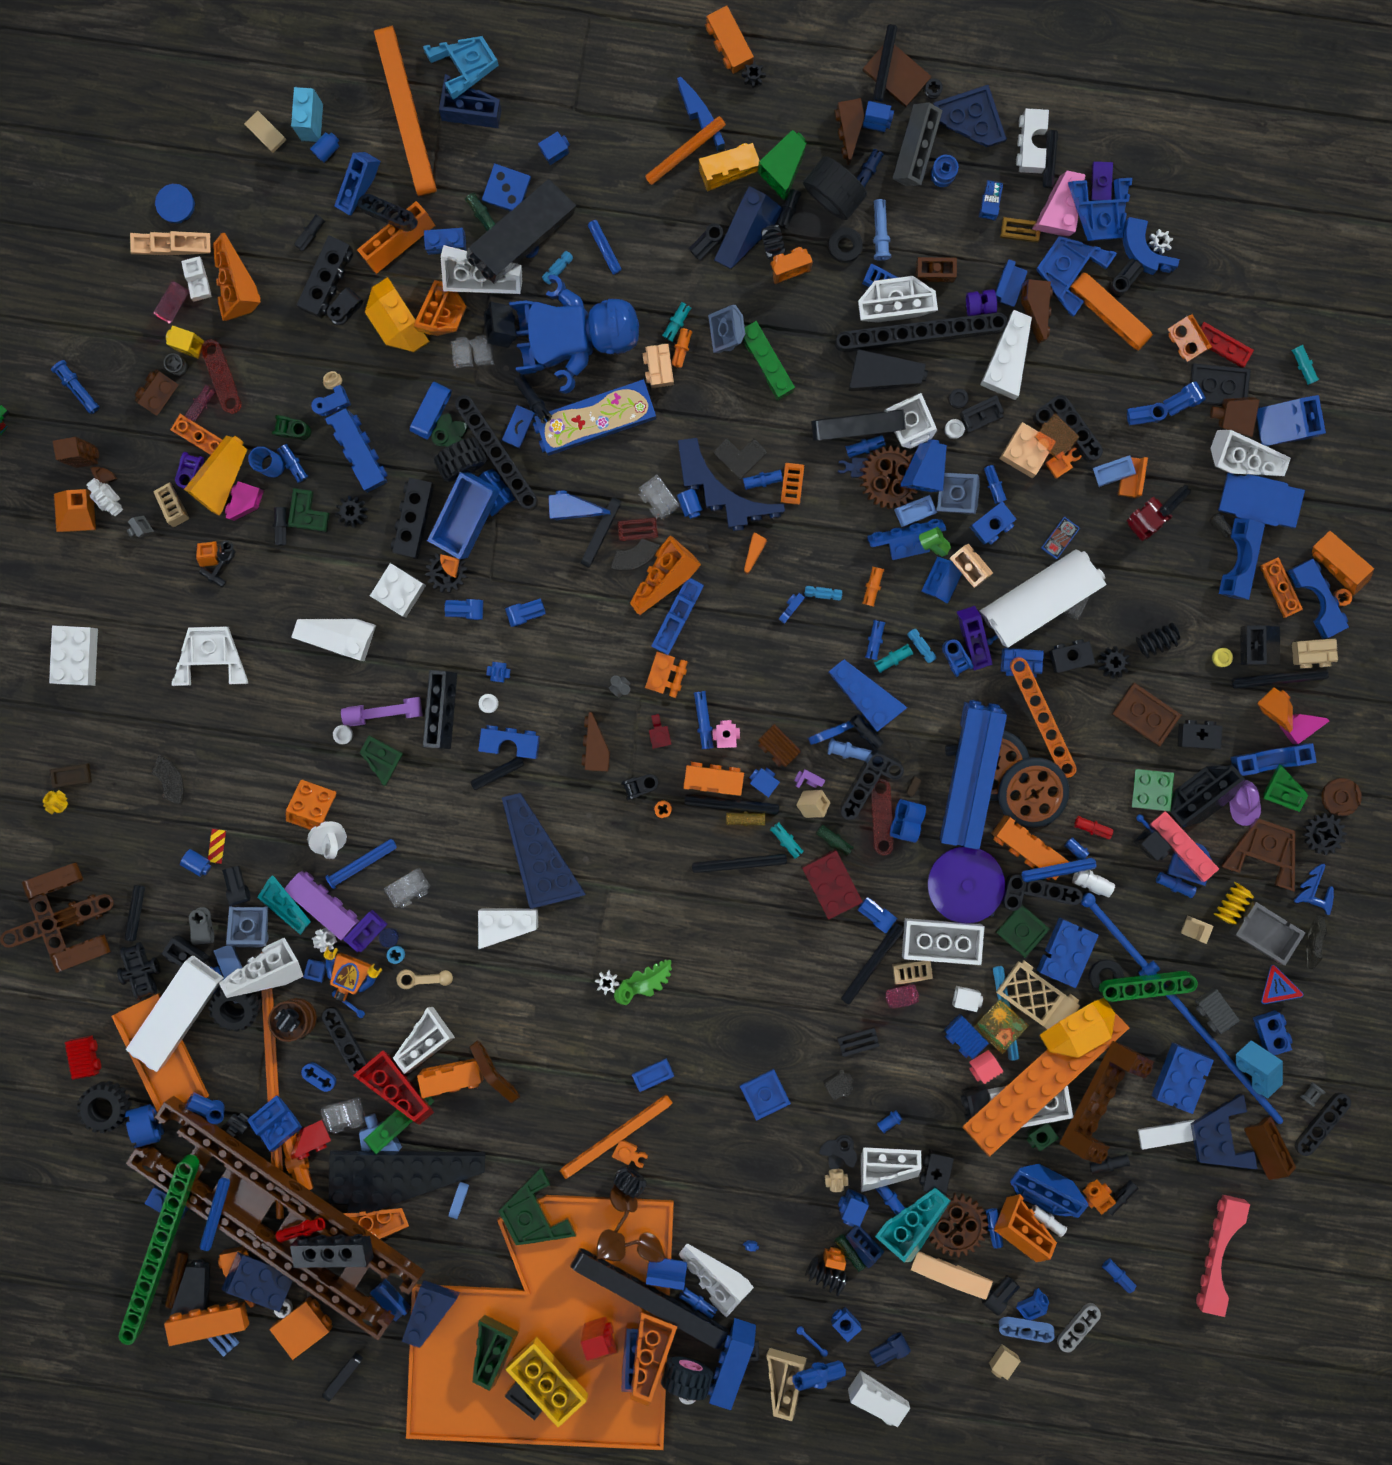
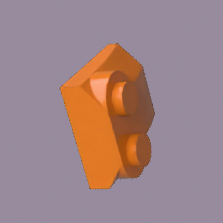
M798 247L793 249L788 255L779 254L773 257L771 266L775 284L811 271L813 261L807 249Z

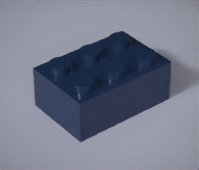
M237 1252L222 1290L230 1295L280 1312L293 1281L267 1262Z

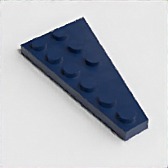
M518 793L502 797L529 908L532 909L586 895L523 795Z

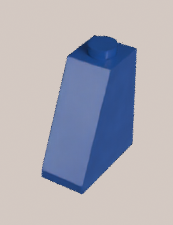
M932 439L928 440L927 443L919 444L903 477L901 487L930 493L943 491L947 445L940 444L939 440Z

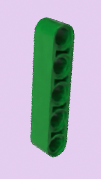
M1177 971L1105 980L1099 985V991L1107 1001L1114 1002L1190 993L1196 990L1198 982L1189 972ZM1186 978H1190V982L1187 985H1183V981ZM1171 980L1170 986L1163 987L1166 981ZM1147 983H1152L1150 989L1144 990V986ZM1128 985H1133L1131 991L1125 992V988ZM1109 987L1114 988L1111 994H1106V990Z

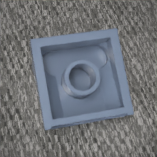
M736 305L728 306L708 315L713 353L732 351L735 346L741 344L745 336L743 314Z
M944 473L943 491H939L936 511L963 513L966 515L976 514L980 488L979 475Z
M229 906L226 944L234 947L266 946L269 939L267 933L268 907Z

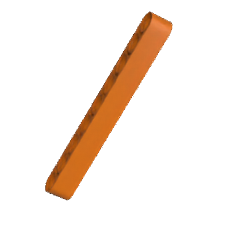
M392 25L374 30L417 195L422 196L437 192L394 27Z

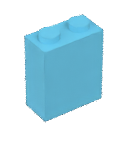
M294 87L291 127L301 141L317 142L321 137L323 103L314 89Z

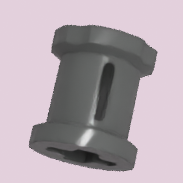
M1311 1082L1309 1089L1304 1095L1301 1094L1300 1097L1309 1105L1315 1107V1102L1321 1095H1325L1326 1092Z

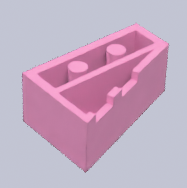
M1066 171L1058 178L1032 230L1069 237L1076 232L1078 212L1068 182L1085 180V174Z

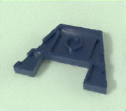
M1243 1094L1236 1095L1234 1099L1229 1102L1226 1101L1213 1112L1210 1111L1190 1123L1198 1162L1257 1169L1255 1152L1249 1150L1235 1154L1229 1116L1247 1112Z

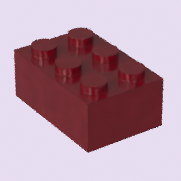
M836 849L801 866L828 920L863 902Z

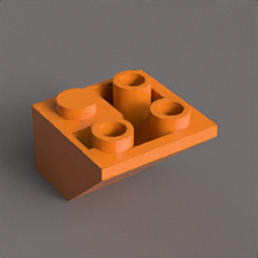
M66 490L54 494L56 532L96 530L94 501L89 496L92 493L90 490Z

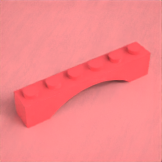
M1222 1195L1221 1200L1218 1201L1217 1211L1219 1212L1213 1222L1214 1234L1209 1240L1210 1252L1209 1256L1205 1258L1206 1270L1205 1274L1201 1276L1200 1281L1202 1288L1196 1298L1197 1306L1204 1313L1222 1317L1226 1315L1229 1297L1222 1281V1257L1231 1237L1239 1228L1246 1224L1250 1204L1245 1199Z

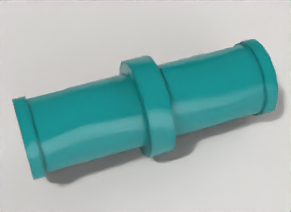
M683 302L680 303L674 316L670 317V323L662 334L665 339L668 337L667 340L673 342L680 327L684 326L683 322L692 309L690 306H686Z
M1304 345L1291 350L1299 365L1297 366L1298 370L1301 369L1307 385L1318 381L1319 378L1312 366L1313 361L1309 360Z
M906 644L894 652H889L888 656L874 662L879 673H882V671L893 665L897 666L898 662L913 655V652L909 645Z
M777 822L774 827L770 828V831L779 839L780 845L782 847L785 846L794 859L804 852L793 840V835H789L780 822Z

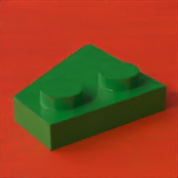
M1280 764L1276 768L1263 794L1264 799L1298 812L1301 811L1308 797L1307 792Z

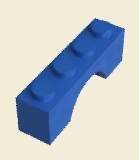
M1234 519L1231 538L1237 546V561L1234 568L1222 576L1219 594L1234 599L1249 600L1265 524L1252 519Z
M1310 559L1287 571L1295 588H1307L1317 595L1320 602V612L1314 620V624L1322 639L1329 638L1349 628L1347 624L1348 619L1343 612L1341 613L1338 607V599L1334 595L1332 596L1329 590L1330 584L1320 573L1321 567L1317 561Z
M1313 743L1230 757L1231 764L1242 776L1276 769L1279 764L1283 767L1317 763Z

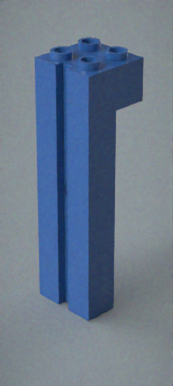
M970 700L969 703L964 702L960 721L962 730L940 835L941 843L961 845L980 850L1007 714L1000 708V705L989 703L986 707L981 702Z

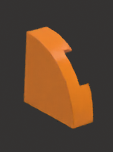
M441 554L440 562L442 568L448 575L456 578L460 559Z

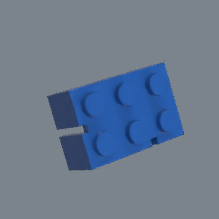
M1059 918L1045 949L1047 953L1051 954V957L1049 958L1043 954L1037 971L1076 988L1099 935Z
M1172 1042L1151 1096L1160 1102L1170 1106L1174 1105L1178 1109L1193 1114L1206 1082L1203 1076H1208L1214 1060L1204 1054Z

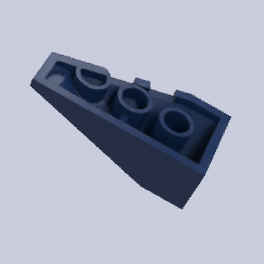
M749 186L714 261L732 269L761 240L762 229L776 224L783 208L766 194Z

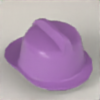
M1248 780L1243 783L1234 798L1229 801L1231 816L1236 823L1243 826L1251 825L1261 814L1258 789Z

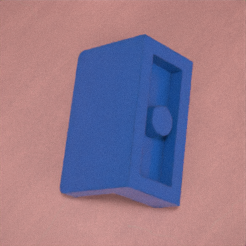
M1009 259L1005 264L995 293L997 302L1014 307L1021 291L1022 283H1024L1027 275V270L1016 267V262Z
M937 556L922 592L936 597L945 603H949L962 573L952 561Z
M666 1258L659 1263L649 1262L646 1284L684 1290L687 1262Z
M386 1279L370 1292L385 1310L391 1311V1314L395 1316L394 1321H397L402 1315L405 1316L411 1307Z

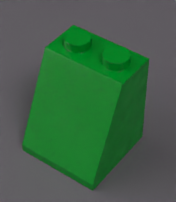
M794 130L764 156L758 165V174L784 201L788 197L806 148L805 138Z

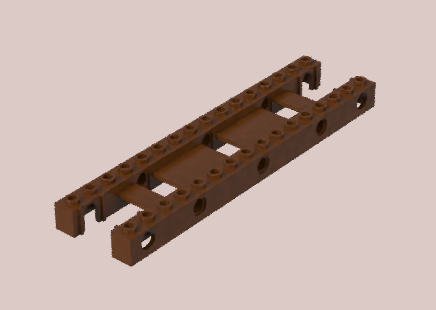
M175 1096L165 1101L155 1118L159 1120L158 1123L165 1124L169 1120L179 1122L183 1127L177 1131L178 1136L185 1138L195 1145L191 1154L195 1155L200 1162L186 1206L205 1220L208 1219L217 1185L212 1189L199 1180V1177L212 1156L224 1163V1166L227 1168L222 1177L230 1180L217 1228L372 1337L379 1340L395 1316L391 1314L390 1310H385L371 1300L370 1296H365L355 1288L370 1267L380 1274L382 1279H387L391 1273L399 1275L403 1279V1283L399 1288L402 1293L405 1292L409 1295L425 1270L215 1124L209 1123L205 1117L185 1109L186 1104ZM152 1144L135 1148L126 1164L162 1190L168 1192L177 1163L172 1161L171 1157H166L152 1147ZM142 1166L151 1168L153 1172L145 1170ZM277 1200L287 1207L290 1212L279 1230L301 1224L305 1220L311 1221L323 1218L325 1228L321 1231L313 1232L308 1237L319 1235L336 1236L340 1234L344 1236L356 1234L370 1236L374 1258L367 1267H346L340 1277L325 1267L294 1268L290 1246L297 1237L282 1243L278 1242L276 1233L261 1222L274 1201ZM362 1319L368 1320L373 1326L365 1324Z

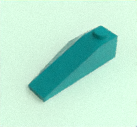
M934 1188L914 1204L902 1210L901 1213L886 1221L875 1237L903 1262H911L926 1242L951 1200L937 1188Z

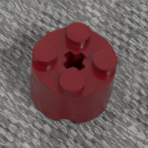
M1154 497L1145 503V506L1141 508L1142 511L1137 509L1126 520L1128 522L1127 525L1142 542L1163 527L1164 522H1168L1173 517L1171 514L1166 517L1162 516L1160 508L1163 505Z

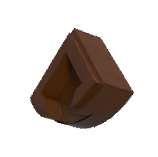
M102 467L90 468L94 478L98 479L100 483L106 484L117 480L116 476L108 469Z

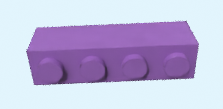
M303 871L297 873L284 888L286 892L338 939L343 940L359 923V920L356 919L358 916L350 909L347 911L338 898H332L328 894L329 891L321 884L317 885L313 881L314 877L308 872L304 873Z

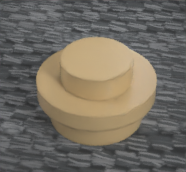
M335 371L328 372L323 377V384L327 389H333L342 383L341 375Z

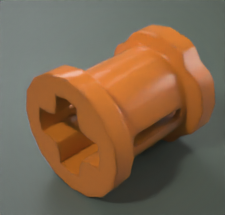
M665 800L659 801L654 808L655 814L660 818L668 817L672 811L671 804ZM667 805L668 813L660 814L658 806Z

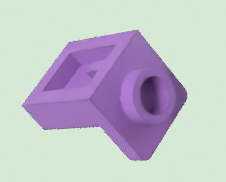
M806 769L803 772L799 771L794 779L797 782L795 786L800 788L804 778L807 779L806 783L814 788L818 785L822 787L825 779Z

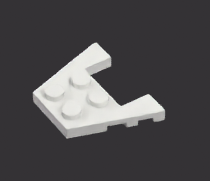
M229 627L188 628L181 650L182 654L177 663L176 674L172 680V686L191 685V665L219 664L229 665V684H248V679Z

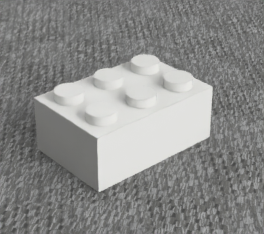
M52 626L49 683L95 686L97 628Z

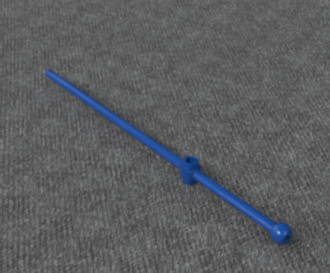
M1085 893L1082 896L1081 904L1084 907L1090 908L1141 966L1142 970L1138 972L1140 976L1157 974L1160 967L1154 961L1146 962L1095 903V896L1092 893ZM1175 994L1166 995L1276 1123L1282 1124L1283 1119L1262 1094L1260 1095L1254 1091L1252 1082L1239 1070L1233 1060Z

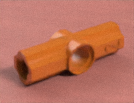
M295 1133L282 1144L286 1156V1169L294 1180L308 1190L314 1188L308 1169V1157L301 1160L298 1157L291 1159V1153L298 1134Z

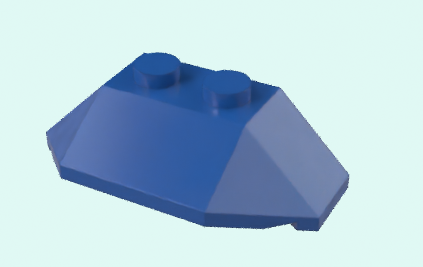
M1041 1164L1019 1168L1010 1180L1017 1195L1021 1194L1025 1201L1037 1205L1052 1215L1079 1218L1088 1207V1202L1072 1180Z

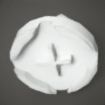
M329 821L320 823V826L317 828L316 826L313 827L308 834L307 840L312 851L324 854V857L327 859H334L337 851L346 843L347 835L341 824Z

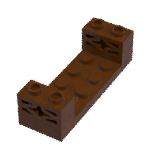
M1112 1041L1059 1144L1085 1160L1101 1164L1107 1158L1110 1147L1091 1135L1097 1130L1098 1122L1101 1116L1105 1114L1110 1099L1114 1097L1118 1083L1124 1078L1125 1070L1146 1078L1152 1071L1154 1061L1127 1046Z

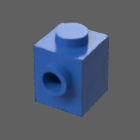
M767 767L765 770L762 768L759 771L755 769L749 777L751 779L750 784L768 798L780 782L774 778L776 774Z

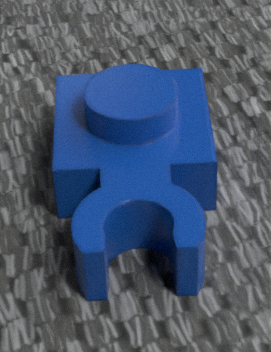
M800 593L797 596L793 594L787 601L789 606L780 616L779 620L785 624L805 597Z

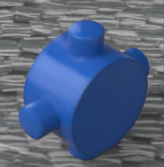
M747 1240L743 1243L747 1251L759 1249L756 1241Z

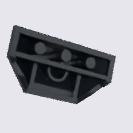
M1233 765L1206 766L1175 789L1170 813L1182 827L1201 823L1231 801L1246 780Z

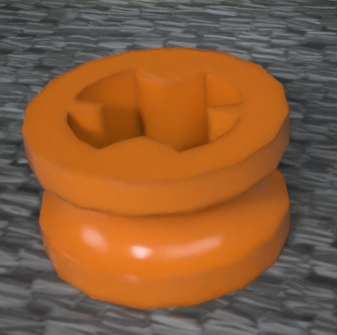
M1339 589L1333 593L1338 599L1339 606H1347L1352 601V594L1347 589ZM1344 593V594H1345L1344 597H1346V601H1341V602H1340V601H1339L1340 598H1338V595H1341V594Z

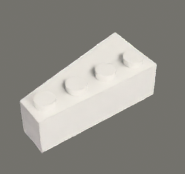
M443 245L441 253L443 291L520 294L522 287V265H515L493 284L490 280L483 277L481 271L476 266L474 267L468 262L466 258L467 251Z
M1013 310L1010 314L1007 325L1003 330L981 381V386L1014 400L1019 397L1032 317Z

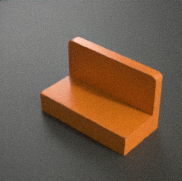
M1131 457L1136 475L1120 480L1119 496L1132 498L1142 496L1148 461L1147 457L1141 459Z

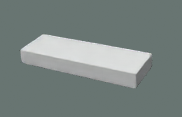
M1195 1120L1138 1129L1141 1149L1193 1141L1190 1123Z

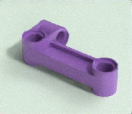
M420 697L403 699L404 704L365 710L364 705L342 708V722L344 726L350 727L366 724V719L405 714L406 718L423 716Z

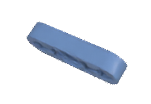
M1003 1317L999 1320V1331L1004 1336L1045 1343L1051 1342L1055 1338L1054 1327L1048 1323L1013 1317ZM1024 1328H1030L1031 1330H1030V1331H1023L1022 1329H1024Z

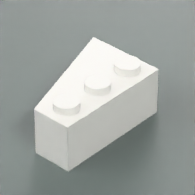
M481 908L478 911V949L536 930L538 928V908Z

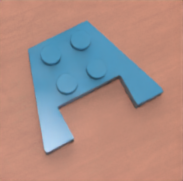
M483 36L461 39L456 44L448 45L447 42L439 43L440 46L438 47L423 46L424 53L431 63L450 56L461 76L445 82L446 89L452 99L457 98L499 66L495 55Z

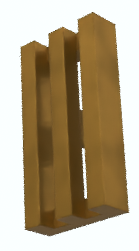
M1003 217L1000 238L1039 242V230L1006 226L1009 223L1033 227L1036 221ZM1006 231H1011V232H1018V233L1034 234V235H1036V236L1034 237V236L1019 235V234H1012V233H1005V232H1006Z

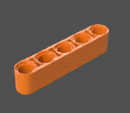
M1083 272L1070 286L1073 294L1081 298L1088 308L1134 349L1140 350L1153 336L1152 332L1087 273Z

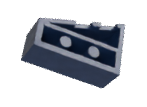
M424 1280L420 1286L402 1342L420 1348L457 1300L460 1292Z

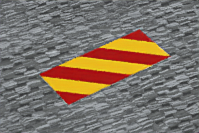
M212 829L208 854L210 862L222 864L225 830Z

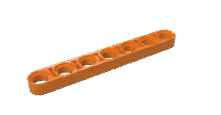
M1016 657L1010 662L1013 676L1054 763L1061 769L1064 764H1071V772L1065 773L1066 778L1072 777L1076 773V765L1027 661L1022 657ZM1022 661L1025 666L1022 671L1014 670L1016 662ZM1026 678H1030L1033 682L1032 686L1028 689L1022 687V682ZM1037 695L1041 699L1040 703L1033 706L1030 704V699L1032 696ZM1047 713L1048 720L1044 723L1039 722V714ZM1052 729L1056 731V737L1050 740L1046 738V733ZM1059 746L1063 747V755L1055 756V748Z
M668 1095L661 1097L560 1169L561 1174L565 1179L569 1178L663 1112L673 1102Z

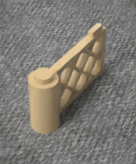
M1018 961L996 993L1046 1029H1049L1079 1009V1000L1072 994L1066 996L1032 971L1033 966L1026 961L1022 963ZM1020 967L1026 971L1027 979L1016 980V972ZM1039 980L1042 990L1032 992L1031 981ZM1027 982L1029 992L1019 994L1017 984ZM1014 984L1015 995L1007 996L1003 993L1007 985ZM1046 992H1056L1058 994L1056 1000L1047 1003ZM1043 993L1044 1003L1034 1005L1033 995ZM1030 996L1031 1005L1021 1006L1019 997ZM1045 1006L1046 1013L1042 1019H1039L1035 1015V1008Z

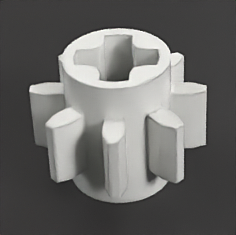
M1158 229L1156 235L1151 234L1149 236L1152 241L1148 243V246H1151L1153 252L1156 251L1162 255L1164 249L1168 251L1171 249L1169 243L1172 242L1173 238L1168 236L1169 231L1161 233V230ZM1159 239L1163 241L1161 245L1158 244Z
M327 928L315 931L316 936L312 938L314 948L320 949L321 953L325 952L327 946H329V951L333 950V944L337 942L335 935Z
M610 970L605 975L600 972L601 979L595 980L600 985L597 990H604V995L609 990L614 993L615 989L613 986L619 985V982H615L617 974L612 976ZM604 978L606 980H611L610 986L603 985Z

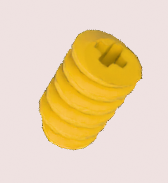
M1234 882L1237 888L1230 887L1233 895H1225L1229 901L1222 900L1221 903L1225 907H1218L1217 909L1220 914L1214 913V915L1228 924L1237 925L1234 917H1242L1238 911L1245 912L1246 910L1242 905H1250L1247 898L1253 899L1254 896L1248 889Z

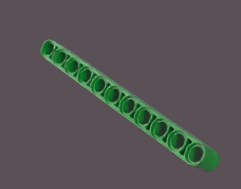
M186 1155L175 1168L119 1332V1340L125 1345H131L143 1330L200 1162L195 1155Z

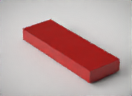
M1203 322L1200 328L1212 346L1210 350L1244 368L1254 350Z

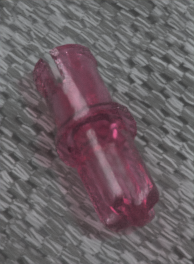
M205 385L198 397L193 399V404L185 414L189 420L196 421L203 409L207 408V403L216 393L214 389H211L206 394L210 387Z

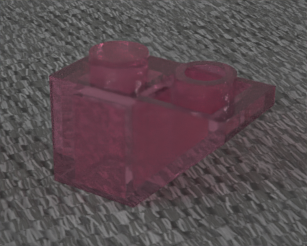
M172 280L153 314L171 324L189 290Z

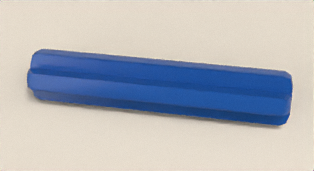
M597 220L588 223V227L612 274L619 273L621 267Z

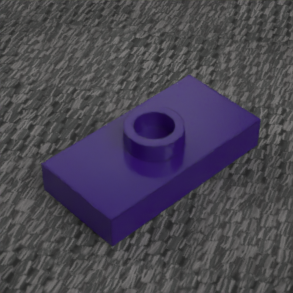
M1113 162L1092 163L1091 201L1111 200Z

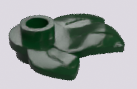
M446 413L437 420V428L433 430L431 439L437 446L448 447L463 440L461 437L467 430V424L462 421L452 422L450 414ZM439 434H444L443 440H438Z

